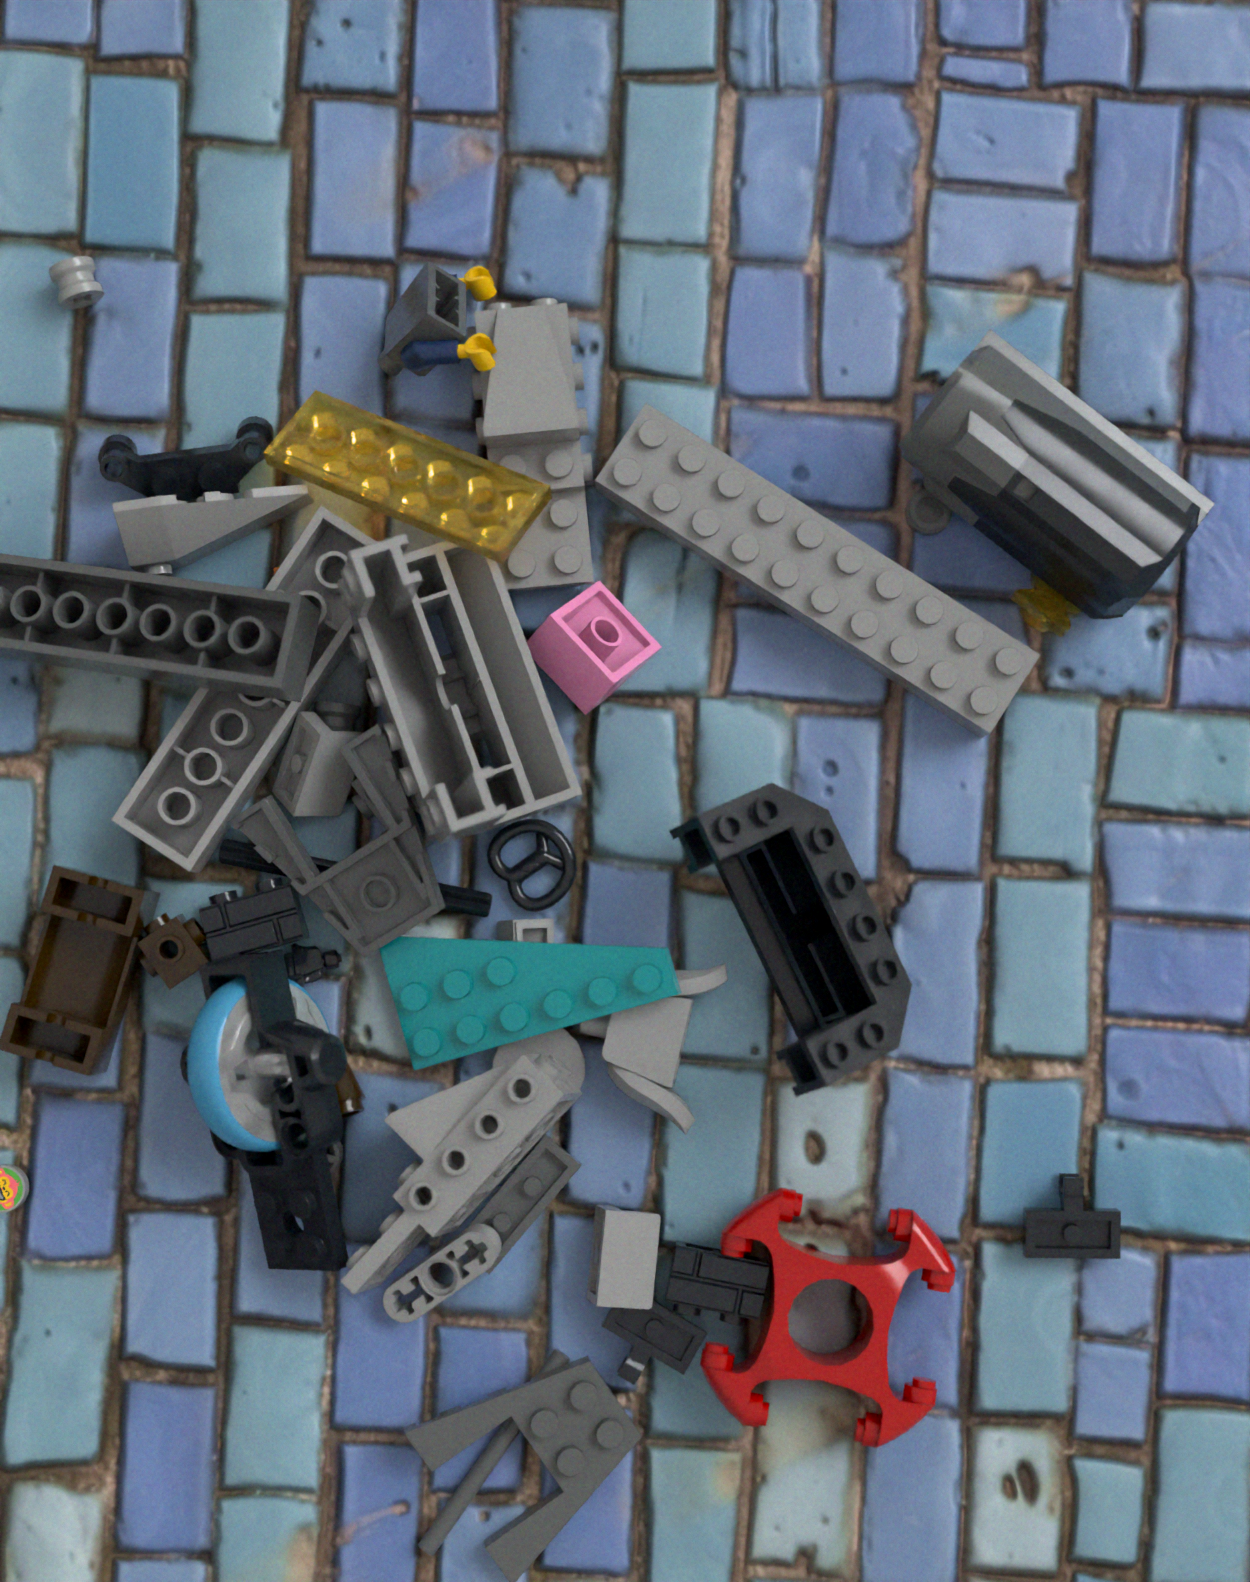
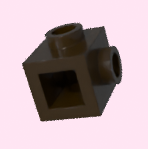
M164 913L143 928L147 937L137 943L143 951L138 955L143 967L153 978L160 975L169 990L199 970L200 964L212 961L210 952L204 945L207 942L204 929L194 917L187 920L183 913L172 919L167 913ZM170 940L177 944L178 954L170 951Z

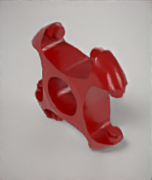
M778 1188L753 1201L735 1215L722 1229L719 1244L721 1254L743 1258L745 1252H752L754 1240H759L768 1247L770 1296L763 1326L752 1353L745 1361L734 1364L735 1354L729 1352V1345L708 1341L705 1344V1348L702 1349L701 1369L717 1399L743 1426L757 1428L759 1425L766 1426L769 1402H763V1394L751 1391L758 1383L767 1380H823L871 1397L877 1402L876 1413L864 1412L863 1418H856L853 1441L860 1442V1445L878 1448L908 1432L936 1405L937 1388H935V1380L914 1376L912 1382L904 1383L903 1392L894 1391L889 1387L887 1364L888 1331L905 1280L912 1271L923 1268L921 1280L928 1282L927 1289L950 1293L951 1286H954L956 1268L940 1238L928 1223L912 1209L898 1207L897 1209L889 1210L886 1231L892 1233L893 1241H899L902 1244L896 1251L887 1255L862 1257L832 1255L791 1241L779 1233L778 1222L792 1223L793 1216L800 1217L803 1194L796 1193V1190ZM822 1279H839L850 1283L862 1292L866 1301V1320L861 1334L850 1346L835 1353H816L803 1348L789 1334L788 1314L794 1299L806 1286Z

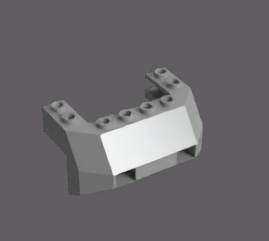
M485 528L406 554L404 553L409 544L406 534L349 551L344 568L341 569L342 579L337 580L342 601L345 607L350 610L355 634L350 635L352 649L358 662L366 661L371 678L366 680L369 696L375 707L382 705L388 722L382 724L388 735L391 752L398 750L404 768L398 769L404 791L407 796H415L427 833L429 835L434 834L439 844L509 824L546 811L582 795ZM436 614L439 615L452 653L439 656L426 621L427 617ZM484 738L495 768L494 770L491 769V766L484 769L480 768L471 742Z

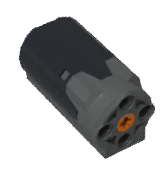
M991 329L956 368L898 445L901 449L902 458L922 473L924 486L928 492L1091 619L1123 617L1125 613L1145 596L1167 570L1215 504Z

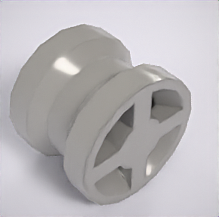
M77 256L68 258L49 268L48 272L51 281L58 285L60 291L57 299L62 309L83 308L103 298L104 291L102 285L95 281L93 276L96 267L91 257Z

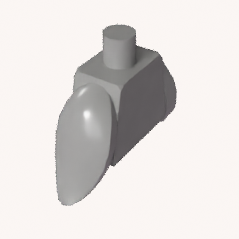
M726 963L707 969L675 970L681 989L680 994L584 1021L580 1024V1033L605 1039L601 1059L607 1061L608 1075L615 1086L631 1099L671 1120L685 1135L695 1122V1118L686 1102L670 1088L675 1085L694 999L680 997L702 995L716 990L728 981Z

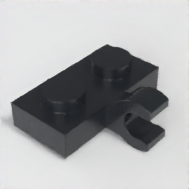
M1059 1173L1058 1187L1061 1208L1023 1207V1255L1026 1258L1120 1259L1121 1211L1117 1208H1083L1084 1179L1079 1177L1078 1173Z
M653 1300V1305L650 1309L611 1307L601 1324L605 1329L633 1345L617 1371L618 1376L633 1385L637 1382L650 1356L684 1375L707 1335L704 1329Z

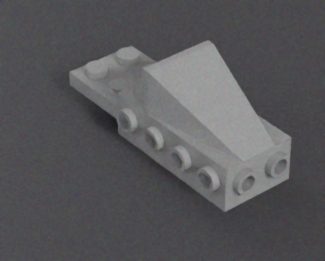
M553 298L533 300L530 302V306L512 308V305L509 303L488 304L484 306V311H474L476 326L467 327V336L469 338L474 334L484 333L491 339L497 349V353L491 354L496 362L495 366L487 371L471 372L474 400H483L484 417L476 418L478 446L486 445L488 453V463H480L482 491H491L493 499L498 563L508 592L594 584L584 485L586 481H593L591 453L581 454L580 436L589 435L586 407L577 408L575 392L585 390L582 362L573 363L571 350L572 345H580L578 317L568 318L567 303H558Z
M522 1054L518 1059L390 1113L384 1121L424 1162L422 1164L418 1160L413 1162L397 1180L402 1186L392 1197L405 1211L402 1212L400 1209L394 1211L379 1227L378 1230L383 1235L371 1247L365 1244L348 1260L346 1266L350 1271L340 1282L353 1295L379 1287L428 1233L432 1237L457 1231L583 1094L568 1079L572 1073L569 1068L553 1054H550L548 1057L543 1054Z

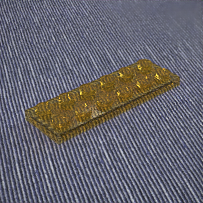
M317 390L312 393L263 452L267 465L501 564L504 563L552 499L550 485Z

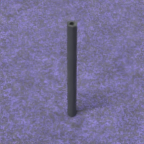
M555 1348L537 1375L567 1364L570 1358ZM509 1417L502 1423L419 1542L418 1546L427 1554L433 1556L521 1431L512 1417Z

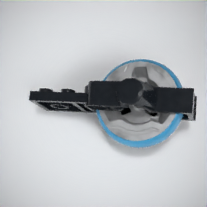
M282 950L249 955L232 953L200 964L199 970L206 1002L194 1022L189 1044L182 1052L180 1060L181 1072L184 1081L190 1087L192 1098L199 1114L210 1129L215 1149L224 1158L240 1160L241 1166L249 1174L268 1269L339 1271L346 1267L349 1258L326 1148L338 1143L344 1132L335 1083L341 1080L347 1065L344 1044L337 1036L330 1034L324 1014L312 996L302 986L288 979ZM276 1078H280L282 1085L275 1089L273 1082ZM282 1149V1154H276L273 1150ZM295 1217L302 1220L303 1229L299 1227Z

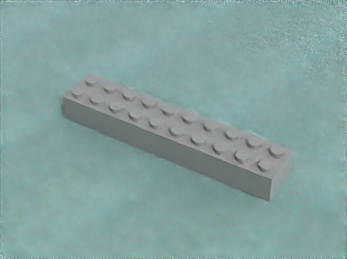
M645 403L595 479L596 492L980 738H984L992 732L1040 657L1039 653L647 403Z

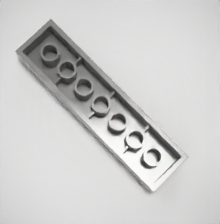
M320 505L264 589L301 594L321 610L301 703L199 687L111 820L189 872L200 874L230 829L231 825L228 821L240 814L289 740L298 712H307L350 648V635L355 634L350 610L345 607L342 601L337 580L342 579L341 569L344 568L349 551L377 543V541Z

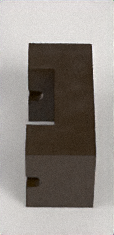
M53 865L40 907V911L46 912L47 915L21 1000L10 1005L0 1038V1050L32 1060L47 1061L53 1063V1066L87 1076L107 1072L140 964L138 955L143 952L137 943L147 937L143 928L153 921L161 893L76 868Z

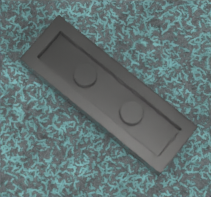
M547 1134L544 1135L466 1227L468 1228L474 1224H485L492 1227L500 1236L502 1243L501 1252L493 1265L485 1271L488 1274L494 1270L581 1167L579 1161ZM483 1242L479 1244L472 1243L465 1254L469 1258L478 1252L483 1254L487 1246Z

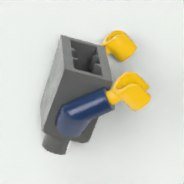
M428 261L388 313L385 327V349L377 358L379 366L392 376H398L405 368L418 376H426L437 365L459 364L461 359L470 358L478 371L492 369L496 362L491 354L497 353V349L487 335L477 333L469 337L465 344H460L466 338V290L470 289L475 301L478 302L488 300L496 294L494 281L489 271L485 267L475 266L468 270L463 278H457V274L451 275Z

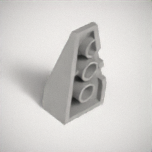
M307 484L252 488L242 493L243 499H234L232 494L215 491L204 492L203 496L197 498L194 503L177 500L176 495H164L115 502L112 505L130 567L136 572L172 576V569L186 567L314 503L313 492Z

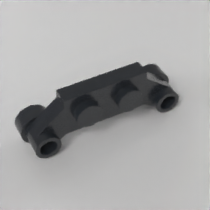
M251 416L245 418L239 424L236 439L230 444L147 455H138L137 447L129 437L115 434L107 437L100 447L98 454L100 472L108 481L120 482L146 496V498L176 495V499L182 501L202 497L204 492L220 491V493L235 494L240 491V481L271 450L274 430L266 419ZM248 442H256L259 445H251ZM111 460H116L120 462V464L114 463Z

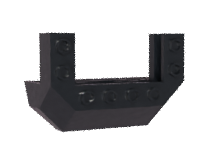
M771 782L699 814L669 831L673 840L679 838L691 863L686 866L690 875L715 864L798 1038L797 1041L775 1052L778 1061H785L796 1086L792 1087V1090L796 1097L828 1087L899 1048L912 983L828 809Z

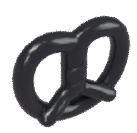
M524 819L511 823L501 829L488 845L487 860L491 870L500 879L507 882L512 900L526 911L538 912L554 906L568 893L573 885L578 869L573 847L563 832L547 821ZM535 833L536 850L513 867L506 866L501 859L503 847L519 835ZM549 840L557 847L561 857L550 852ZM546 865L562 871L557 884L543 896L532 898L526 895L522 889V883Z

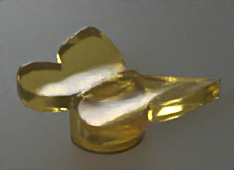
M1031 572L1032 589H1018L1010 598L1021 607L1020 613L1029 626L1037 631L1047 632L1051 630L1060 637L1065 636L1071 627L1069 618L1075 619L1082 611Z

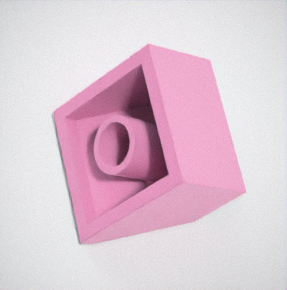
M600 580L550 614L527 641L531 656L536 664L547 673L585 715L612 695L662 648Z

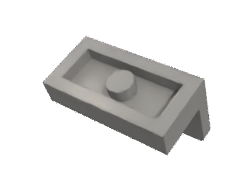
M298 712L272 789V793L292 816H339L341 814L355 773L343 756L340 748L363 734L362 732L332 731L315 712Z
M595 1204L586 1299L600 1307L650 1309L652 1307L660 1215L653 1212L624 1211L612 1205Z

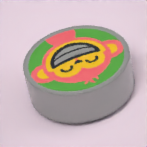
M11 1164L0 1165V1213H5L21 1206L29 1193V1181L26 1174L19 1167Z

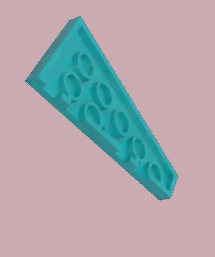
M399 936L379 948L414 1070L681 993L668 947Z

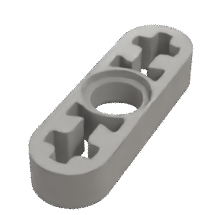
M485 1224L471 1225L399 1275L390 1284L383 1296V1306L387 1314L398 1322L409 1323L415 1321L487 1271L501 1252L502 1243L498 1233L492 1227ZM483 1242L487 1246L483 1254L481 1252L474 1254L464 1264L461 1256L466 1253L472 1243L479 1244ZM437 1262L447 1264L453 1271L454 1281L450 1284L438 1283L431 1275V1265ZM420 1283L423 1291L418 1294L413 1303L406 1302L402 1304L398 1299L401 1293L404 1295L410 1293Z

